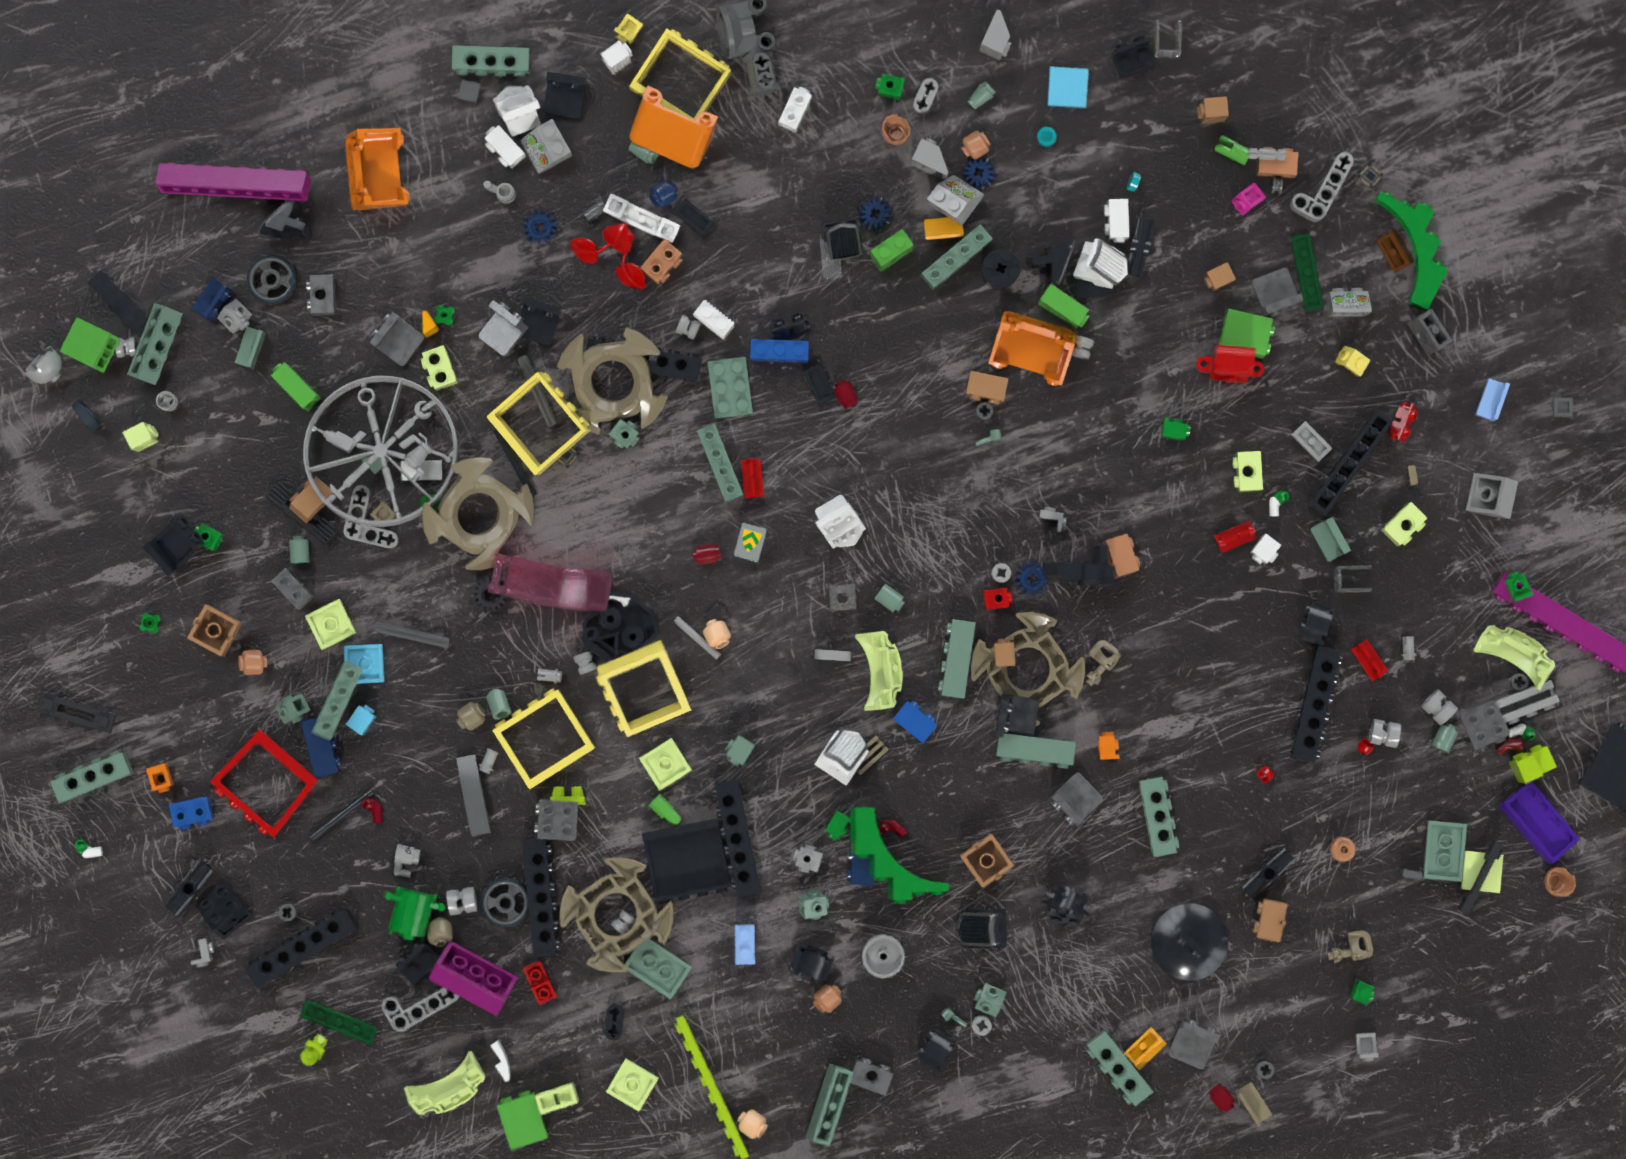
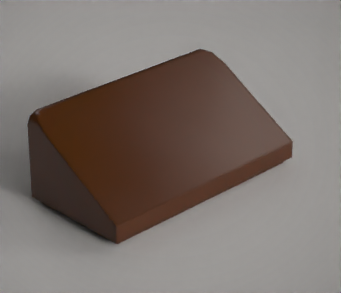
M1396 230L1376 240L1394 273L1414 263L1413 258Z

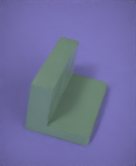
M246 327L235 360L236 364L254 369L266 335L264 331Z
M1333 517L1310 529L1328 562L1351 551Z

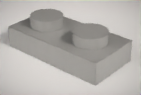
M1306 421L1291 434L1317 462L1332 449Z

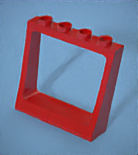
M259 730L210 783L215 787L213 791L221 798L225 796L230 800L228 804L237 811L239 808L244 812L242 816L248 822L252 823L254 821L258 824L257 829L263 835L269 834L272 838H275L318 783V780L264 732ZM255 745H260L305 784V788L274 827L269 826L221 784V780Z

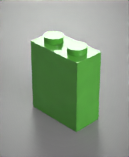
M902 229L872 249L870 257L881 272L911 252L913 243Z
M1050 284L1038 302V305L1075 330L1078 326L1082 328L1089 318V315H1087L1089 309L1052 284Z
M1228 309L1225 313L1219 345L1256 348L1255 357L1263 359L1266 354L1269 355L1271 343L1268 342L1269 337L1273 336L1275 325L1272 324L1273 319Z
M76 317L60 352L104 373L121 338Z
M279 363L272 370L274 373L271 376L304 410L309 412L322 399L287 363Z
M530 1090L519 1093V1097L514 1099L511 1096L500 1099L501 1103L497 1105L511 1150L549 1137L543 1115L540 1114L536 1102V1093H530Z

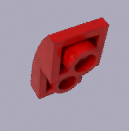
M541 960L523 967V971L539 1005L557 997Z

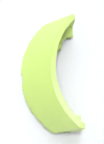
M1489 625L1481 634L1473 650L1476 653L1492 654L1513 663L1530 677L1538 690H1541L1556 666L1554 661L1547 657L1548 651L1539 642L1525 633L1509 627L1502 630L1498 629L1495 625Z
M885 631L855 634V638L866 653L871 674L870 692L864 710H881L894 707L897 703L895 698L897 692L901 691L903 680L901 659L896 645L890 643L888 634Z
M470 1051L462 1064L448 1076L426 1085L406 1086L404 1090L409 1104L417 1114L424 1115L428 1111H435L436 1114L455 1109L471 1099L477 1093V1087L480 1082H484L485 1075L473 1052Z

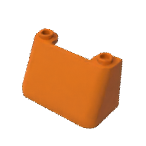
M647 86L630 131V140L641 147L690 168L697 167L711 143L718 116L708 112H701L693 120L660 105L663 98L660 91Z
M401 128L356 129L346 136L345 148L353 210L387 208L408 204L410 195L405 187H401L397 150L404 143Z
M1005 311L1002 315L988 364H991L996 369L1007 367L1008 364L1043 374L1050 385L1062 386L1077 334L1061 326Z

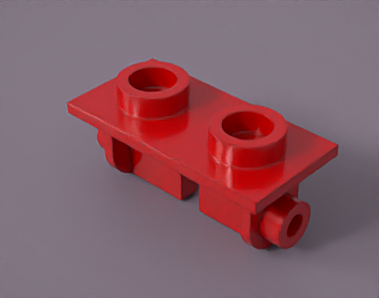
M1403 402L1402 405L1400 404L1395 417L1401 419V422L1393 421L1389 431V438L1396 440L1398 437V440L1403 444L1405 439L1409 438L1411 423L1416 420L1418 415L1417 407L1414 404H1411V406L1407 402Z
M760 458L741 460L745 498L764 497Z
M1250 521L1215 535L1221 553L1257 539L1255 535V528L1251 525Z
M1367 639L1351 649L1371 681L1382 677L1388 671Z

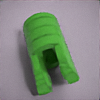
M1221 136L1219 139L1221 144L1216 145L1215 151L1245 166L1248 160L1249 149L1225 136Z
M661 794L648 805L661 819L664 818L670 825L676 826L680 823V815Z

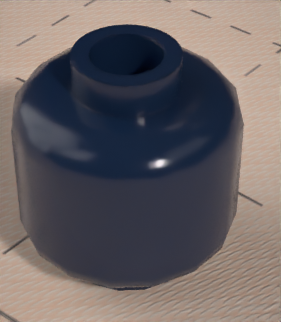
M663 179L650 188L649 198L656 207L665 208L677 199L678 188L674 182Z

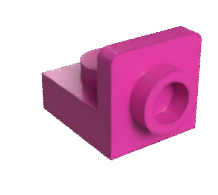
M1254 182L1232 200V203L1241 215H1245L1263 201L1266 196Z

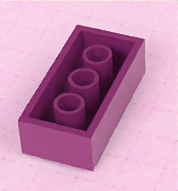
M452 941L447 945L429 977V980L496 1016L518 979L517 976Z

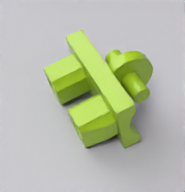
M564 787L553 788L552 797H550L551 801L576 802L578 805H586V798L582 787H572V797H564Z
M317 1034L313 1041L308 1040L301 1054L302 1063L311 1066L316 1063L317 1059L320 1061L325 1051L323 1048L328 1040L320 1034Z

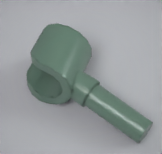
M999 429L990 430V437L976 441V446L1000 440L1001 432Z
M946 1008L941 1012L942 1017L947 1022L953 1018L954 1021L963 1027L967 1026V1023L957 1017L951 1009Z

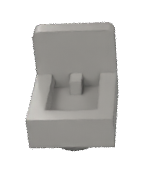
M1044 507V510L1039 511L1040 519L1057 521L1056 533H1060L1061 529H1065L1066 518H1063L1064 513L1056 512V508Z
M209 937L198 940L201 959L192 960L191 965L196 964L197 967L208 966V962L213 960L214 945L209 940Z
M1374 1032L1355 1034L1358 1058L1362 1059L1363 1062L1374 1061V1058L1379 1057Z

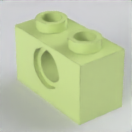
M1261 451L1236 453V457H1233V468H1236L1237 476H1234V487L1238 488V492L1263 490ZM1245 466L1250 467L1252 470L1250 477H1246L1242 472Z
M1409 502L1381 530L1397 546L1401 544L1405 546L1412 539L1410 535L1415 530L1419 532L1426 525L1424 521L1427 517L1412 502ZM1403 520L1408 521L1410 524L1408 531L1403 530L1401 527Z

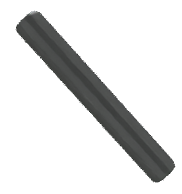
M525 355L518 358V363L528 381L535 372L528 357ZM538 383L531 391L547 426L551 427L557 424V420L540 383Z
M376 622L374 628L375 632L448 648L450 639L447 637Z

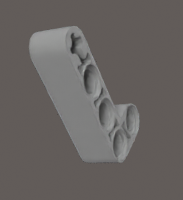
M1347 152L1340 153L1334 159L1315 197L1311 198L1306 194L1299 193L1290 201L1291 209L1310 221H1320L1326 215L1353 165L1352 155ZM1343 158H1345V159H1346V161H1345L1346 164L1342 167L1341 170H1339L1338 168L1340 167V165H1341V163H1342L1341 160H1342ZM1330 175H1337L1339 182L1333 183L1330 180ZM1322 191H1327L1330 194L1329 200H1324L1321 197ZM1302 199L1304 207H1297L1295 200ZM1312 209H1320L1321 216H1314Z
M442 988L407 1009L404 1008L398 997L389 996L383 1001L382 1009L393 1029L404 1031L455 1002L460 996L454 994L455 998L449 996L445 999L447 1003H444L442 996L446 995L449 990ZM431 998L439 1000L438 1008L431 1007ZM389 1000H393L396 1003L395 1010L387 1008ZM416 1007L421 1008L423 1012L422 1017H415L413 1009ZM398 1017L405 1019L406 1025L404 1027L397 1025L396 1019Z

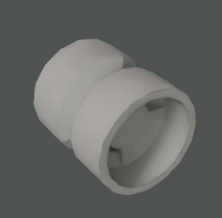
M1439 689L1433 692L1421 705L1428 714H1433V719L1439 725H1443L1458 709L1451 701H1446V696Z
M1373 719L1369 731V743L1377 745L1384 743L1387 747L1396 748L1400 739L1401 724L1393 722L1386 724L1383 720Z
M474 887L463 888L462 892L458 889L447 891V904L450 915L461 914L462 911L470 913L478 910Z

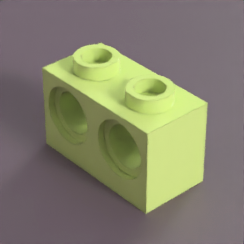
M444 345L422 353L423 358L420 360L423 368L428 369L430 376H427L430 387H434L437 391L458 383ZM433 355H439L440 361L438 364L433 365L430 363V358ZM439 373L446 374V380L442 383L437 382L436 379Z
M145 422L123 432L131 450L140 452L159 442L157 439L159 434L156 428Z
M573 1082L535 1095L541 1115L576 1104L579 1101Z

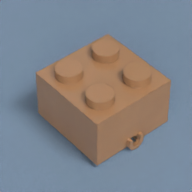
M205 604L199 617L194 619V626L187 639L225 657L243 622Z
M991 833L959 855L982 888L993 880L1000 879L1003 873L1014 866Z
M1264 898L1263 902L1258 903L1257 914H1260L1259 921H1255L1253 933H1256L1257 938L1280 942L1282 929L1286 924L1284 919L1287 903Z

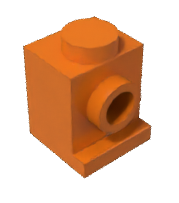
M1102 732V736H1097L1099 760L1120 759V755H1116L1115 752L1119 751L1118 739H1115L1114 733Z
M168 763L146 769L152 791L158 790L159 793L170 790L169 786L174 785ZM160 775L165 777L164 782L159 781Z

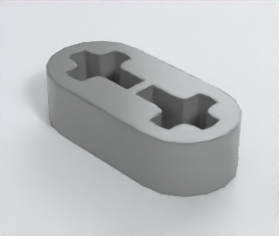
M926 79L920 86L913 103V108L918 114L927 113L938 90V83L934 79ZM932 83L935 90H930L929 94L926 95V87L924 86ZM924 97L926 98L925 105L927 107H923L922 110L918 109L919 105L916 103H921Z
M815 649L814 659L851 661V652Z

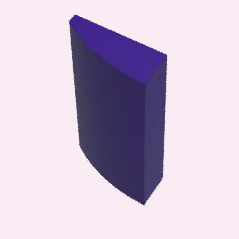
M1533 781L1525 783L1499 805L1547 865L1557 861L1580 840Z

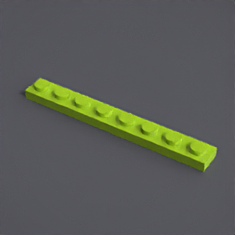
M683 1014L676 1018L677 1023H675V1027L679 1034L683 1033L685 1040L683 1044L687 1052L690 1050L692 1052L693 1058H691L695 1069L699 1068L702 1074L699 1078L703 1086L707 1085L710 1091L707 1095L711 1103H715L718 1108L716 1114L720 1122L724 1121L726 1128H724L728 1139L732 1138L735 1144L732 1146L735 1155L745 1159L749 1157L747 1148Z

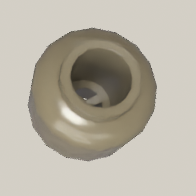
M469 702L458 710V719L456 721L462 729L466 728L472 731L485 721L484 716H486V713L479 703Z
M442 917L433 919L427 927L428 941L436 947H444L449 944L453 938L451 922Z

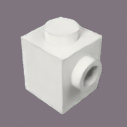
M1264 534L1250 551L1253 555L1252 559L1259 564L1262 562L1264 564L1272 563L1278 556L1276 551L1280 548L1281 544L1268 534Z

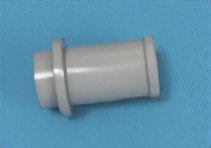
M1402 637L1403 654L1401 656L1403 660H1415L1414 637Z
M538 669V681H551L554 684H557V682L561 683L562 671L558 669Z
M487 748L483 761L479 764V770L490 774L493 771L492 767L499 753Z

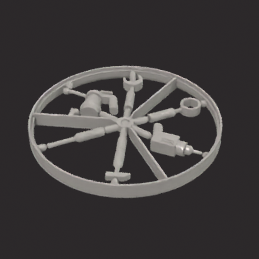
M394 376L361 378L333 392L314 413L306 431L303 447L305 470L314 491L321 501L340 517L360 525L372 527L402 524L419 517L423 512V507L415 512L401 517L400 512H398L399 509L393 491L394 484L386 458L430 500L428 504L431 507L439 501L448 489L454 472L450 468L443 486L432 498L416 483L425 472L420 466L427 455L431 453L445 458V461L448 463L452 460L451 465L458 462L456 431L443 404L421 385ZM375 382L398 383L381 441L375 412L371 408V405L376 400V396L372 389L366 387L367 384ZM402 385L412 387L428 396L431 401L428 403L426 401H419L414 408L416 415L412 419H408L394 433L395 436H392L386 442ZM361 386L362 389L358 393V400L363 406L368 408L367 415L371 431L374 433L376 445L371 446L359 443L367 435L362 431H359L353 438H350L339 431L336 433L332 430L323 431L319 428L317 429L315 424L323 411L337 397L355 387ZM365 392L372 393V398L368 402L361 399ZM436 404L441 409L449 423L453 437L454 449L449 453L448 457L443 453L432 450L428 445L427 438L419 433V436L425 440V443L412 434L398 444L402 449L407 448L414 442L419 445L409 452L407 457L404 453L388 450L397 438L399 439L414 425L417 418H429L432 412L424 413ZM316 430L323 433L326 441L349 454L355 445L358 449L370 451L314 467L309 466V443L312 432ZM389 456L404 459L417 473L411 478ZM370 457L367 462H363L343 482V485L338 490L330 484L333 494L327 499L321 494L313 480L312 472ZM379 458L383 467L382 472L386 487L390 491L394 511L396 512V519L383 521L365 520L348 515L334 507L331 503L335 500L336 496L342 500L344 496L341 492L345 488L350 487L370 467L369 465Z

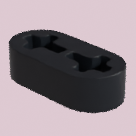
M618 1003L611 1004L607 1009L605 1035L609 1040L619 1039L623 1032L624 1008ZM614 1007H618V1011H621V1014L617 1015V1020H613L614 1015L610 1013V1010H613ZM613 1023H616V1030H619L615 1037L608 1032V1029H612Z

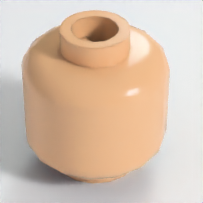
M713 619L706 623L703 635L710 647L720 649L729 644L731 633L724 621Z
M749 1110L747 1113L743 1112L738 1118L739 1130L751 1139L760 1138L767 1128L765 1117L755 1110Z

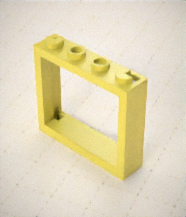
M666 29L629 87L630 90L643 97L646 87L641 85V82L670 40L722 74L694 118L662 98L660 105L695 120L699 113L708 110L730 76L731 69H729L730 66L724 61L720 60L718 62L713 59L714 55L709 51L699 50L695 42L689 39L688 41L682 39V35L673 29L671 31Z
M543 372L534 374L487 416L489 421L534 475L543 473L591 431L587 427L589 423L585 418L577 415L576 407L571 402L567 403L563 398L565 395L561 389L555 388L551 383L553 381L547 373L543 374ZM539 382L545 386L580 429L578 433L542 464L536 460L501 417L503 413Z
M661 640L597 667L599 675L596 678L600 686L604 685L606 689L603 691L607 701L611 700L612 705L610 709L614 717L618 716L619 720L616 721L620 731H625L627 737L691 711ZM659 657L678 702L627 723L608 678Z
M551 689L544 693L545 698L540 701L537 699L527 704L529 708L523 712L521 709L511 714L512 719L507 722L503 719L495 724L496 729L493 730L529 789L595 749L594 744L559 689L556 691ZM557 698L586 745L530 779L501 732Z

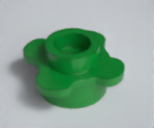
M438 305L436 307L437 315L434 318L435 323L451 325L455 312L454 308H445L442 305Z
M144 613L140 630L157 633L159 631L158 622L161 620L160 616Z

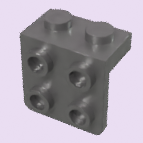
M1282 268L1252 281L1264 316L1269 314L1271 317L1282 313V309L1288 308L1292 310L1299 307V303L1303 301L1301 293L1297 294L1287 268Z
M493 300L489 307L495 311V314L478 336L502 356H507L529 327L522 322L523 317L516 312L511 314L509 312L510 308L503 302L498 304Z
M392 312L391 315L387 314L381 322L383 323L382 327L372 333L370 343L397 364L404 366L424 340V335Z
M1489 701L1460 715L1471 741L1468 743L1471 750L1480 752L1489 748L1488 744L1493 742L1495 744L1501 743L1506 740L1505 737L1511 735L1496 701Z
M1075 773L1050 797L1053 800L1051 804L1058 811L1062 809L1066 814L1064 818L1071 825L1075 823L1077 826L1103 801V797L1080 773Z
M540 799L539 803H536L535 814L539 815L538 822H535L534 834H537V839L575 840L578 804L570 801Z
M1182 1020L1169 1050V1056L1199 1069H1204L1214 1043H1218L1220 1036L1216 1034L1217 1030L1206 1026L1204 1029L1199 1027V1023L1194 1020Z

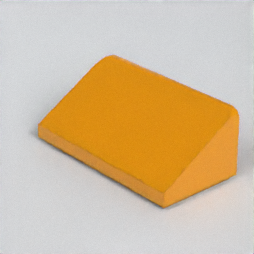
M949 217L924 220V233L927 240L964 236L963 225L961 226Z
M423 311V334L429 338L438 332L439 328L427 311Z
M1150 1027L1123 1054L1140 1070L1167 1043Z

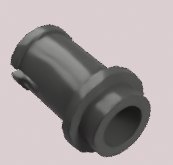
M602 199L600 201L597 200L596 204L583 212L589 222H592L593 219L604 212L603 209L606 204Z

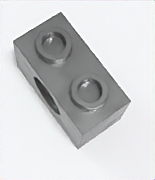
M333 274L310 275V280H307V292H310V299L307 300L308 311H311L312 315H336L335 276ZM320 290L326 292V296L322 300H318L316 297Z
M1432 309L1421 313L1407 323L1427 355L1439 351L1452 342V339Z
M287 568L271 581L298 610H301L314 598L309 590Z
M863 1057L861 1060L857 1059L850 1083L886 1096L893 1077V1072L890 1071L891 1068L882 1064L879 1067L872 1064L873 1061ZM868 1071H875L877 1078L875 1080H868L866 1077Z

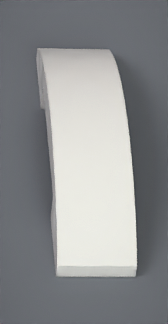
M610 194L603 209L605 213L663 240L666 239L673 243L680 228V225L637 207L613 194Z

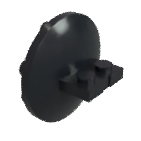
M1185 903L1168 909L1159 917L1152 931L1151 949L1158 965L1172 977L1186 981L1200 980L1214 973L1223 963L1228 951V934L1222 920L1212 910L1199 904Z

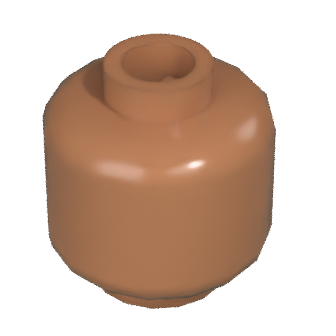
M974 131L963 138L964 146L961 148L967 157L971 156L973 159H978L989 151V145L991 144L983 132Z
M245 650L241 656H238L239 671H242L245 675H260L263 672V668L267 667V657L263 656L260 650Z
M1337 837L1330 843V855L1337 861L1346 862L1355 855V844L1349 838Z
M824 984L814 994L813 1004L822 1013H831L842 1001L840 989L835 985Z

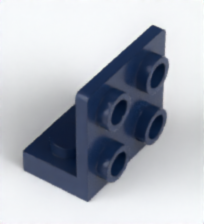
M213 277L192 309L210 322L217 320L224 303L228 304L231 300L233 290Z

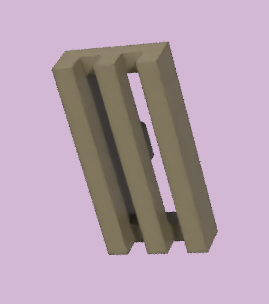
M877 736L867 743V748L875 741L878 744L869 751L863 762L880 747L883 750L861 770L857 769L859 775L889 750Z

